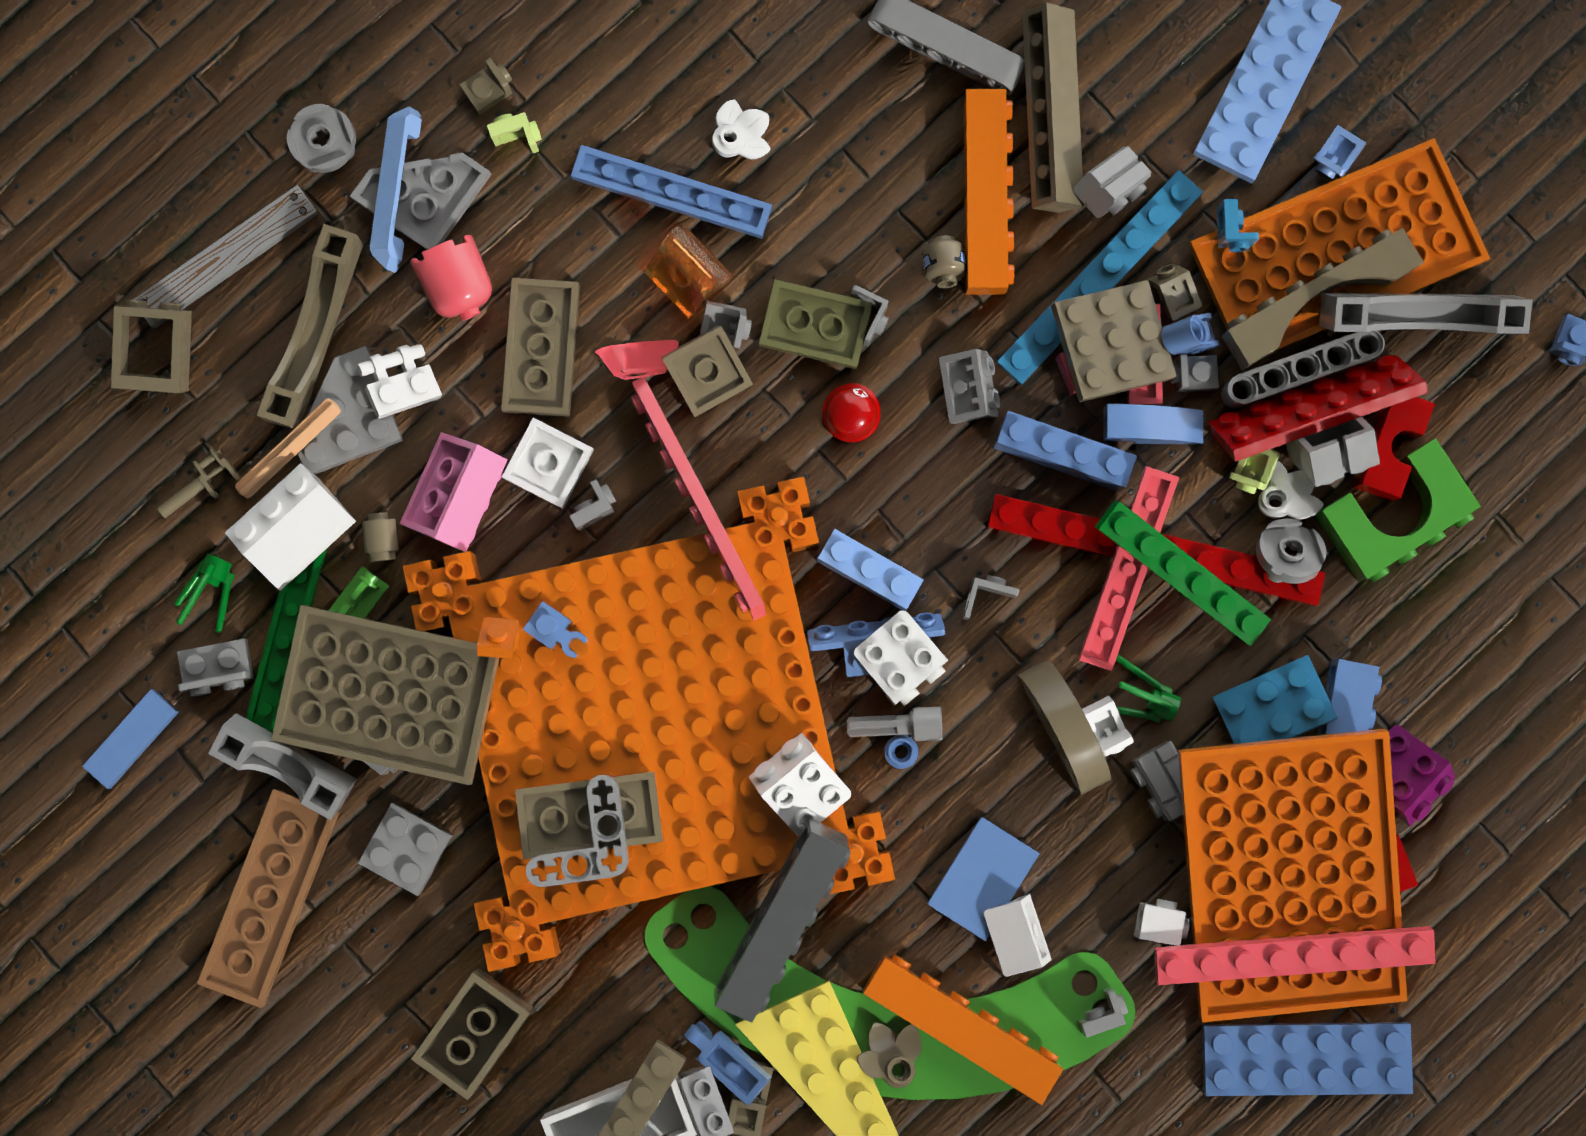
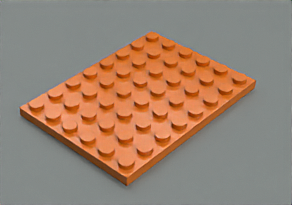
M1387 729L1178 750L1193 944L1402 928L1390 736ZM1405 966L1196 982L1199 1019L1202 1023L1407 1001Z

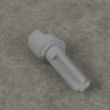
M941 706L913 708V711H910V715L849 717L847 719V733L849 737L911 735V738H914L915 741L942 740Z

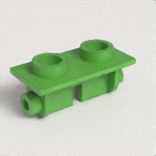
M362 566L328 611L366 618L390 586Z

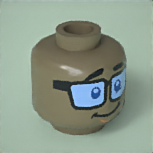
M948 235L934 237L923 248L921 255L924 276L927 281L937 284L939 288H951L957 285V281L966 275L965 249L963 244L955 240L954 237Z

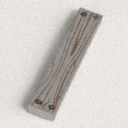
M296 185L133 300L147 301V307L159 308L160 302L181 304V310H183L316 217L319 213L301 188ZM144 317L154 329L168 320Z

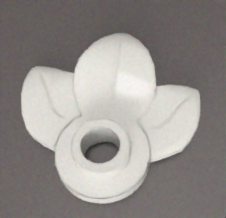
M736 100L727 101L721 106L715 118L717 129L712 136V145L716 152L727 158L738 154L747 159H759L765 156L771 149L761 136L768 127L769 115L758 109H748L743 112ZM724 137H731L735 141L727 142Z
M1277 461L1267 489L1263 490L1259 496L1258 506L1260 511L1269 518L1279 519L1288 515L1296 519H1306L1317 514L1322 509L1323 502L1311 495L1314 485L1303 474V470L1287 473L1283 464ZM1273 499H1277L1282 503V505L1279 507H1272L1269 504V502Z

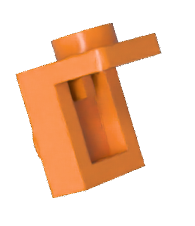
M484 617L477 643V656L512 659L514 650L519 647V620Z

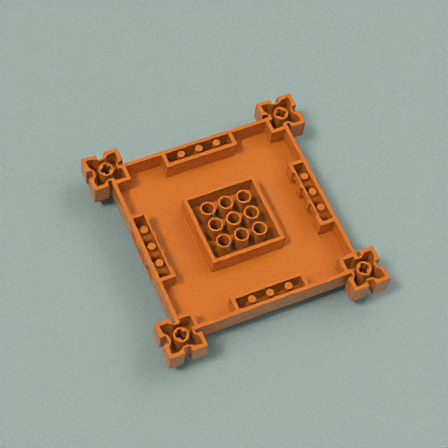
M804 476L777 482L779 492L766 495L764 485L737 491L744 522L754 520V522L727 528L725 531L764 603L766 615L754 621L749 611L742 613L734 597V594L738 592L733 581L728 584L726 583L718 566L723 563L719 554L715 553L712 555L703 536L708 533L472 585V583L481 581L476 554L471 551L443 557L445 567L438 569L437 564L431 560L403 566L408 593L419 595L421 604L411 606L416 630L434 633L448 630L451 626L453 638L478 643L484 617L519 620L518 649L514 650L512 659L499 658L478 755L507 895L484 899L474 903L479 931L490 929L492 940L483 944L488 972L516 966L521 962L519 954L527 953L529 963L558 956L561 951L555 926L545 928L544 923L774 872L782 868L798 836L760 796L749 776L755 772L761 763L772 758L782 749L787 741L794 739L801 732L811 742L822 759L836 773L784 545L790 543L792 552L819 547L813 516L803 518L801 509L810 507ZM542 601L572 621L567 628L569 632L577 631L587 637V643L577 638L570 642V649L578 654L576 658L567 656L562 650V644L557 642L552 650L522 630ZM655 772L663 842L627 846L629 864L622 874L615 877L547 887H537L531 884L526 876V866L531 859L523 860L515 795L516 789L591 780L598 775L616 777ZM842 804L821 822V824L845 834L851 851L843 869L838 868L833 877L834 885L829 895L855 889L853 879L862 876L866 877L868 886L895 880L890 853L888 850L878 852L876 841L886 839L879 810L852 816L854 827L848 828ZM609 848V855L603 859V864L610 865L611 870L615 871L617 864L622 863V857L615 856L614 848ZM575 855L569 859L568 869L571 874L580 876L586 872L588 864L584 857ZM562 857L555 858L558 863L556 866L548 867L545 866L544 861H539V866L533 869L534 875H540L541 880L545 881L547 874L559 872L558 879H564L565 877L561 870Z

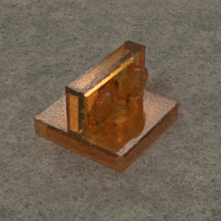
M679 226L669 232L644 269L646 275L689 319L698 313L711 295L727 285L733 278L729 270L688 228L683 231Z

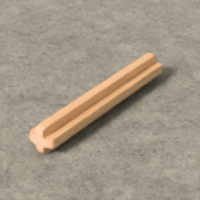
M327 398L235 484L238 493L246 498H251L341 413L338 404Z

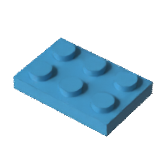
M1308 655L1213 696L1234 744L1294 738L1338 719Z

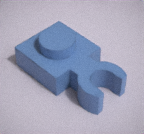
M543 601L522 629L552 650L557 642L562 644L563 652L572 658H576L578 654L570 649V642L576 638L584 643L588 642L584 634L577 631L569 632L567 628L572 621Z

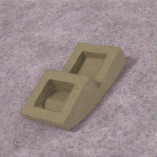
M755 1061L772 1076V1064ZM771 1079L748 1106L733 1093L729 1112V1120L734 1130L732 1134L741 1136L761 1135Z

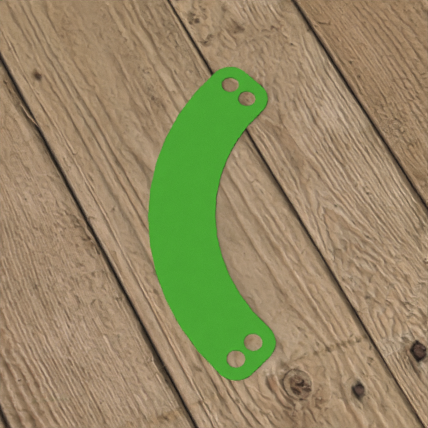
M708 886L685 891L650 918L645 929L647 950L676 988L710 1021L745 1047L763 1056L735 1025L742 1018L715 1007L714 989L750 924L729 898L719 889ZM699 904H708L715 910L716 921L708 929H699L691 921V912ZM670 924H680L687 930L688 940L682 948L672 949L664 943L663 932ZM1089 952L1072 954L1041 974L1010 988L980 997L967 998L970 1001L968 1007L975 1012L980 1013L982 1009L988 1011L1000 1019L997 1024L999 1027L1007 1032L1013 1027L1030 1038L1027 1044L1039 1050L1043 1046L1058 1055L1059 1058L1056 1062L1061 1065L1063 1070L1089 1059L1124 1037L1131 1029L1135 1019V1005L1129 992L1109 964L1100 956ZM788 958L781 982L778 985L774 983L769 992L770 999L766 1009L827 980L804 969ZM1079 971H1089L1096 977L1097 987L1088 996L1078 995L1072 988V979ZM830 982L862 1053L870 1051L868 1033L873 1023H880L889 1027L896 1035L905 1026L911 1024L865 994ZM1105 989H1113L1116 995L1121 993L1128 1010V1014L1123 1015L1126 1024L1086 1038L1081 1032L1078 1020L1085 1018L1084 1013L1091 1010L1096 1001L1106 999ZM918 1027L916 1028L920 1035L921 1053L914 1061L915 1076L912 1082L905 1087L895 1088L889 1086L883 1078H873L882 1097L909 1100L960 1099L1013 1089L1009 1084ZM899 1063L895 1064L892 1068L894 1076L898 1077L902 1073V1066Z

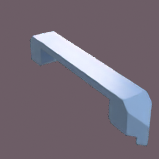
M406 107L388 117L370 241L372 256L385 269L394 273L400 268L397 265L402 261L404 249L403 240L394 236L406 144L407 139H417L419 137L422 121L420 118L422 116L419 112L411 107Z

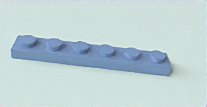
M584 145L580 146L571 173L572 180L760 239L763 238L772 210V204Z

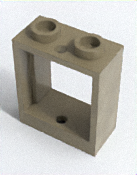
M126 300V306H114L111 388L168 393L188 392L192 311L181 310V304L160 302L159 308L147 307V301ZM130 316L173 319L171 376L128 373Z

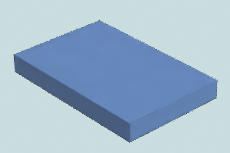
M980 817L927 904L986 941L990 932L984 917V911L1010 903L1040 853L985 818Z

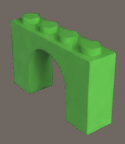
M1436 438L1426 442L1399 460L1412 466L1409 478L1419 492L1422 502L1420 520L1417 526L1406 536H1390L1376 529L1351 492L1341 496L1315 514L1358 582L1370 579L1373 583L1389 573L1387 568L1395 561H1398L1400 565L1409 561L1418 554L1415 550L1417 547L1425 542L1429 547L1446 537L1443 532L1445 529L1453 524L1456 529L1474 519L1472 512L1481 507Z

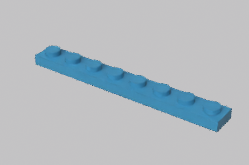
M1178 170L1054 302L1114 288L1202 195L1203 191ZM1051 305L996 363L1020 386L1061 344Z

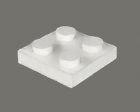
M532 418L502 478L563 509L594 449Z

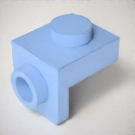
M1337 125L1319 153L1317 152L1314 156V160L1319 163L1316 169L1331 179L1336 174L1340 177L1345 176L1365 147L1366 142Z

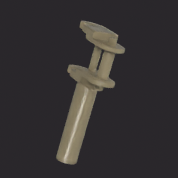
M210 448L211 454L200 463L195 460L192 462L195 466L194 472L197 473L199 471L201 475L157 507V510L164 518H167L205 488L213 498H218V493L213 490L214 488L210 483L212 482L211 478L221 470H228L237 481L241 479V476L236 473V469L226 458L221 459L219 456L222 454L220 450L215 451L213 448ZM216 460L220 466L207 474L204 468Z

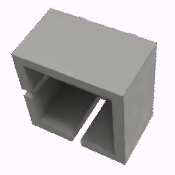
M1362 417L1286 444L1290 460L1300 471L1303 470V474L1315 487L1329 485L1335 480L1345 477V472L1358 474L1380 464L1375 430Z

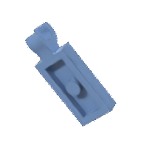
M698 1021L696 1025L692 1024L684 1034L691 1043L702 1051L696 1059L704 1067L710 1066L712 1074L747 1106L755 1100L772 1078L722 1031L717 1032L713 1037L711 1030L703 1022Z

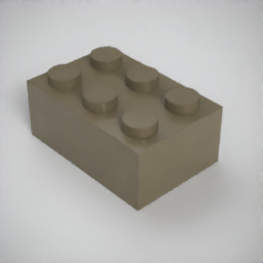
M478 968L472 972L411 1060L468 1100L485 1079L534 1007Z

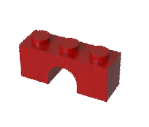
M1414 397L1376 411L1379 419L1376 427L1373 428L1375 430L1380 464L1370 467L1362 473L1353 474V477L1357 478L1354 488L1390 502L1401 498L1412 466L1402 463L1395 458L1391 448L1392 441L1396 435H1402L1413 440L1423 436L1435 403Z

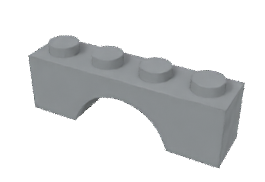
M237 713L222 725L208 753L209 755L237 770H256L278 778L296 792L300 804L329 820H332L341 809L357 780L353 776L297 746L272 741V732Z

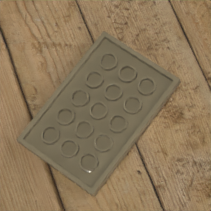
M300 605L271 740L465 785H472L499 658L477 656V643Z

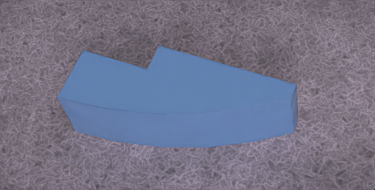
M1107 404L1103 408V441L1135 442V444H1203V410L1155 405Z

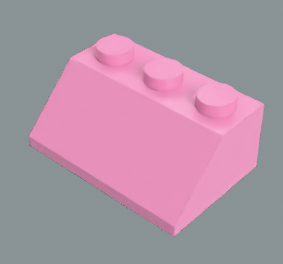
M441 432L399 524L466 552L469 544L475 537L476 529L483 513L489 506L496 484L503 475L507 459L478 444Z

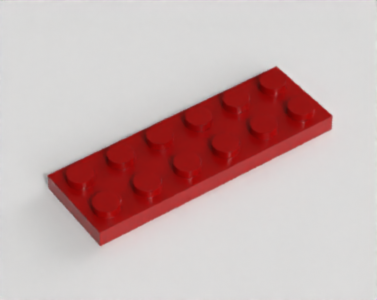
M1396 354L1393 356L1388 355L1380 357L1376 362L1365 366L1352 367L1340 375L1319 379L1314 384L1301 389L1288 390L1281 396L1273 399L1255 402L1248 408L1224 413L1219 418L1209 421L1208 424L1212 436L1236 462L1426 394L1428 391L1426 381Z

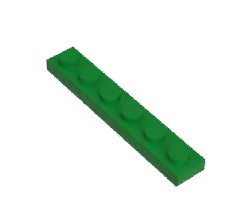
M1114 500L1096 524L1095 528L1245 644L1252 646L1271 621L1268 616L1120 501Z

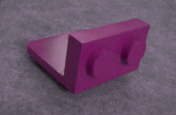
M1395 725L1389 730L1394 808L1399 819L1411 827L1416 820L1421 821L1427 816L1431 810L1432 802L1439 795H1445L1452 788L1455 774L1449 761L1403 727Z

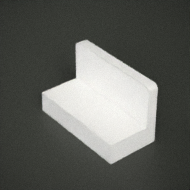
M1030 894L1018 897L1010 903L984 911V917L1004 976L1008 977L1042 968L1052 960Z

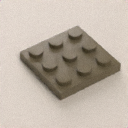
M1148 280L1057 301L1051 305L1079 402L1172 380L1177 377L1171 355L1162 341V325Z

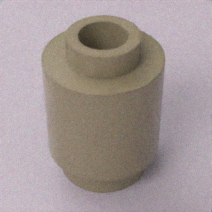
M388 512L367 514L368 521H362L361 524L364 554H368V561L395 560V551H399L396 519H389Z

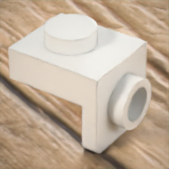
M1110 696L1082 709L1104 756L1117 754L1134 742L1131 734L1125 729L1116 705Z

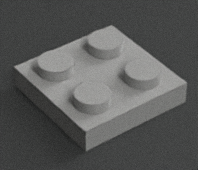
M391 803L358 864L416 896H420L453 835L398 804Z

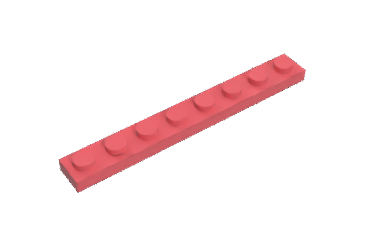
M640 378L632 382L635 395L631 396L633 405L639 415L645 413L649 422L645 424V427L653 442L660 441L664 450L659 453L667 470L674 468L678 478L674 479V482L681 497L688 496L693 506L689 507L691 516L697 526L704 525L708 533L703 536L712 555L715 553L719 554L723 563L718 566L726 583L728 584L733 581L738 592L734 594L740 610L742 613L749 611L753 621L765 616L766 612L761 597L646 379Z
M1430 926L1154 947L1155 975L1158 985L1435 964L1434 929Z

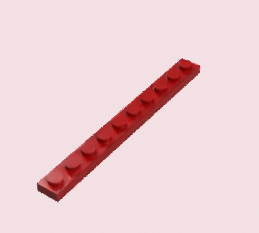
M998 494L994 496L987 526L989 529L1111 558L1114 557L1117 548L1116 543L1095 528L1100 520L1099 518ZM1162 534L1228 586L1311 606L1319 605L1325 572L1319 571L1315 578L1304 583H1275L1267 577L1266 571L1260 565L1257 556Z

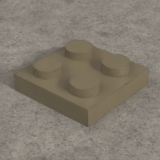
M720 324L661 357L694 417L753 385Z

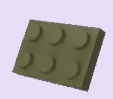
M775 279L759 346L857 369L873 302Z

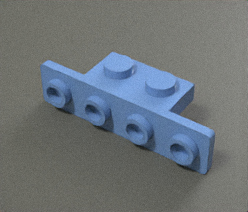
M921 613L916 617H912L928 637L945 635L941 614ZM887 617L882 621H854L849 625L834 627L831 625H821L815 629L807 630L810 651L843 648L847 677L870 675L855 658L854 650L892 617Z

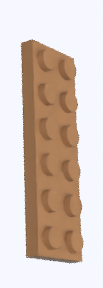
M279 789L272 790L197 982L198 985L259 1008L265 1006L340 812H337L332 820H329L300 804L299 797Z

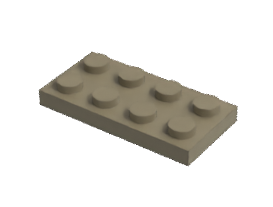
M512 278L502 412L570 417L580 291L579 282Z
M655 772L613 777L618 782L620 788L627 846L663 842ZM590 780L515 790L523 860L532 859L541 854L594 847L587 800V786ZM600 780L599 787L594 788V795H600L602 799V806L595 805L596 813L606 809L616 811L615 803L608 805L607 794L613 793L612 786H606L605 780ZM610 815L601 817L598 822L599 831L605 836L613 835L618 829L617 820ZM620 838L610 842L599 841L600 848L608 846L609 849L614 848L613 845L621 846Z

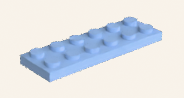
M1270 0L1193 155L1252 184L1342 6L1330 0Z

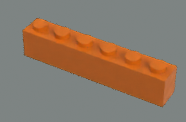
M966 89L963 99L964 219L967 264L965 295H1005L1009 288L1008 285L1014 284V264H1008V252H1013L1014 232L1008 231V219H1013L1014 203L1013 198H1007V186L1013 185V166H1007V153H1012L1013 134L1007 133V121L1012 120V100H1006V89Z
M894 954L891 959L886 955L882 956L862 989L863 994L1041 1105L1044 1103L1063 1071L1061 1065L1056 1062L1059 1058L1058 1055L1043 1046L1039 1050L1027 1044L1030 1038L1013 1027L1009 1032L999 1027L997 1024L1000 1019L988 1011L982 1009L980 1013L975 1012L968 1007L970 1001L959 993L952 991L950 995L938 989L941 984L938 980L925 972L922 973L921 977L909 970L911 964L898 955Z

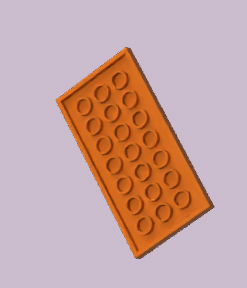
M1435 138L1244 218L1243 228L1239 230V233H1259V240L1252 247H1249L1248 251L1230 252L1229 247H1218L1217 230L1192 240L1188 244L1226 330H1229L1227 324L1238 316L1245 314L1249 318L1258 313L1256 307L1267 299L1274 297L1277 302L1287 296L1284 290L1296 282L1303 280L1306 285L1316 279L1313 273L1325 265L1332 263L1335 268L1345 262L1342 256L1354 248L1361 246L1364 251L1374 245L1371 239L1387 229L1393 234L1403 228L1424 263L1386 287L1370 284L1348 285L1331 289L1325 293L1412 294L1487 262L1490 259ZM1321 295L1311 299L1294 315L1284 332L1279 348L1274 352L1327 330L1319 327Z

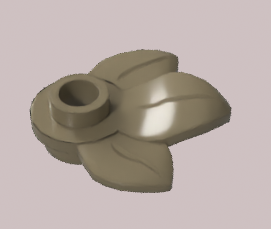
M873 1023L868 1033L870 1051H865L857 1056L861 1070L871 1078H883L891 1087L902 1088L909 1085L915 1076L914 1061L921 1053V1040L917 1028L913 1024H908L896 1035L889 1027L880 1023ZM897 1063L902 1066V1073L898 1077L892 1073V1068Z

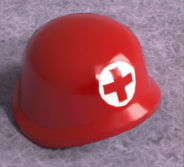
M848 383L837 387L827 396L823 404L822 419L825 428L832 436L844 442L855 443L867 439L874 433L880 421V405L877 397L870 389L860 384Z

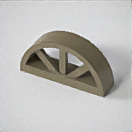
M1045 660L1018 674L1017 677L1079 796L1110 781V770L1100 744L1075 696L1055 666L1049 660Z

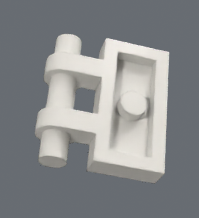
M406 344L397 347L396 352L384 356L376 354L368 357V361L357 364L361 377L373 374L376 382L366 385L365 391L377 420L440 399L442 396L430 365L416 368L414 360L425 356V351L421 344L411 347ZM401 364L404 373L388 377L386 369Z

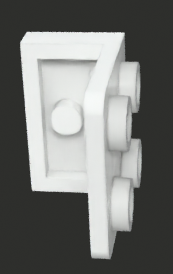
M899 611L854 650L855 658L886 693V697L894 706L898 702H901L904 706L920 694L916 689L917 686L925 680L931 684L946 672L942 665L948 661L906 611Z
M802 732L794 739L787 741L778 753L768 761L761 763L755 772L749 776L760 796L798 837L809 818L821 823L851 797L849 788L822 759Z

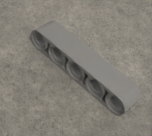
M878 0L867 20V24L880 34L991 89H1006V95L1013 93L1025 70V60L1019 55L909 0Z
M1378 331L1356 332L1238 374L1223 386L1221 391L1222 401L1229 408L1241 409L1255 402L1281 395L1288 390L1297 389L1314 383L1319 379L1345 372L1352 367L1362 366L1383 352L1385 346L1384 338ZM1362 339L1369 342L1372 349L1371 354H1365L1360 350L1359 340ZM1328 351H1335L1339 355L1340 365H1333L1329 362L1327 358ZM1296 362H1303L1309 368L1308 377L1297 373ZM1265 373H1271L1277 378V388H1271L1264 382ZM1234 384H1239L1245 388L1247 393L1246 399H1238L1234 396L1232 392Z

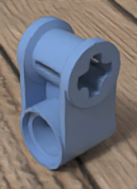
M1211 313L1193 315L1163 327L1161 336L1167 351L1173 355L1188 353L1194 355L1219 347L1220 342L1215 340L1210 325Z

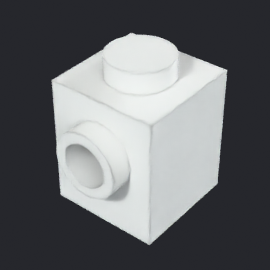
M1157 899L1156 905L1139 902L1134 936L1143 940L1179 946L1181 939L1187 938L1189 919L1185 918V911L1177 909V902Z

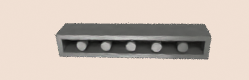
M809 818L714 989L715 1007L751 1023L758 1012L762 1013L766 1009L770 999L769 992L774 983L778 985L781 982L786 970L785 963L790 955L794 956L797 953L802 941V932L806 926H812L818 913L817 906L821 898H827L833 888V877L838 868L843 869L848 862L851 851L845 834Z

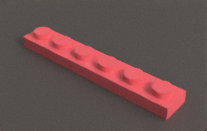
M1145 466L1130 510L1158 532H1161L1179 477ZM1118 545L1078 658L1080 661L1112 671L1148 569Z

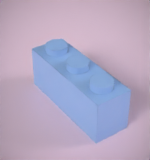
M836 529L832 532L817 559V562L902 611L907 610L923 582L922 578Z

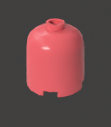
M472 235L463 236L464 243L455 245L451 239L422 252L424 257L422 261L417 260V258L410 260L411 266L432 308L442 317L453 318L460 316L462 321L471 319L481 314L479 307L484 305L491 296V281Z

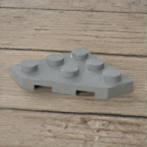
M463 152L451 154L446 158L435 160L423 159L404 163L395 229L425 250L443 243L492 174ZM381 167L369 169L350 195L352 200L373 214L375 213Z
M367 346L334 358L309 411L310 414L327 398L335 401L341 409V413L298 453L301 463L314 475L403 441L394 415L377 420L365 391L366 385L376 382L373 374L361 377L357 369V364L368 361V357L371 356Z

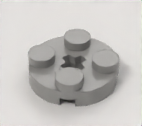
M314 104L303 108L293 118L295 121L291 125V129L289 130L288 128L287 144L293 157L307 170L314 173L331 172L339 169L354 157L356 133L352 123L343 112L331 108L329 105ZM323 131L325 135L330 134V139L327 140V144L324 146L313 143V140L318 138L317 132Z
M1286 518L1271 522L1261 533L1256 543L1257 559L1266 571L1267 577L1275 583L1299 584L1307 582L1317 576L1326 558V546L1320 534L1314 529L1310 532L1307 528L1301 526L1303 522L1296 519ZM1286 546H1289L1292 551H1297L1298 553L1295 556H1291L1284 550Z

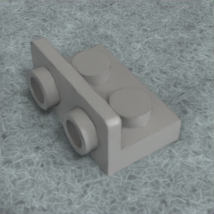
M973 349L939 357L949 423L957 424L985 417H998L997 408L1000 407V397L993 385L992 375L995 374V366L988 352Z
M247 639L177 652L182 684H178V689L182 692H190V697L211 694V687L223 685L224 690L245 687L244 681L254 679Z
M710 1066L694 1067L682 1072L683 1078L678 1080V1084L697 1135L728 1136L734 1133Z

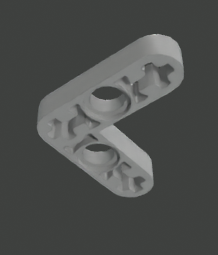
M609 775L595 776L587 786V800L594 847L547 853L533 857L526 866V876L531 884L537 887H547L611 878L622 874L629 864L621 795L618 782ZM600 780H605L606 786H612L613 793L607 794L608 805L615 803L616 811L606 809L598 813L595 812V805L602 806L601 796L594 795V788L599 787ZM605 815L614 817L618 823L617 831L610 836L603 835L598 829V822ZM620 838L621 846L613 845L615 856L622 857V863L617 864L616 870L612 871L610 865L603 864V859L609 855L608 846L600 848L599 841L610 842ZM575 855L584 857L588 864L586 872L580 876L571 874L568 869V861ZM562 857L561 870L565 877L564 879H558L559 872L547 874L545 881L541 880L540 875H534L533 869L539 866V861H544L545 866L548 867L556 866L558 863L555 858Z

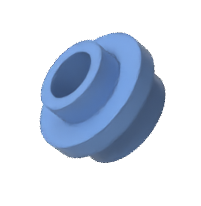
M896 735L886 743L884 755L891 766L905 769L912 766L917 760L918 747L911 737ZM899 745L905 746L908 751L906 757L902 759L895 755V748Z

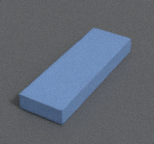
M151 689L82 767L103 786L111 789L180 711L155 689Z

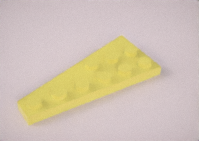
M830 980L765 1009L762 1013L758 1012L752 1023L744 1019L735 1023L836 1136H899L874 1079L867 1076L858 1064L857 1056L862 1052Z

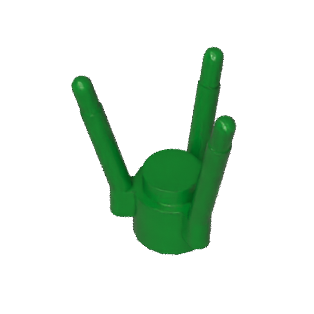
M207 553L204 561L201 560L197 571L174 602L175 606H180L194 588L176 621L178 625L183 624L206 583L218 588L220 582H222L223 587L215 628L217 633L222 631L230 587L236 576L229 572L233 564Z
M1118 654L1117 662L1156 689L1148 693L1122 681L1119 682L1118 686L1121 689L1147 700L1146 708L1150 710L1149 712L1116 706L1119 714L1145 718L1159 723L1161 718L1171 722L1177 714L1181 697L1172 694V688L1161 684Z

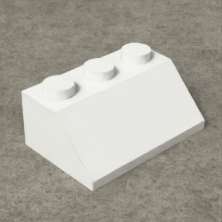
M300 463L230 527L225 534L238 550L281 591L352 526L356 520L324 483Z

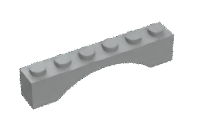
M1322 293L1319 327L1334 332L1435 329L1529 334L1533 300L1515 295Z

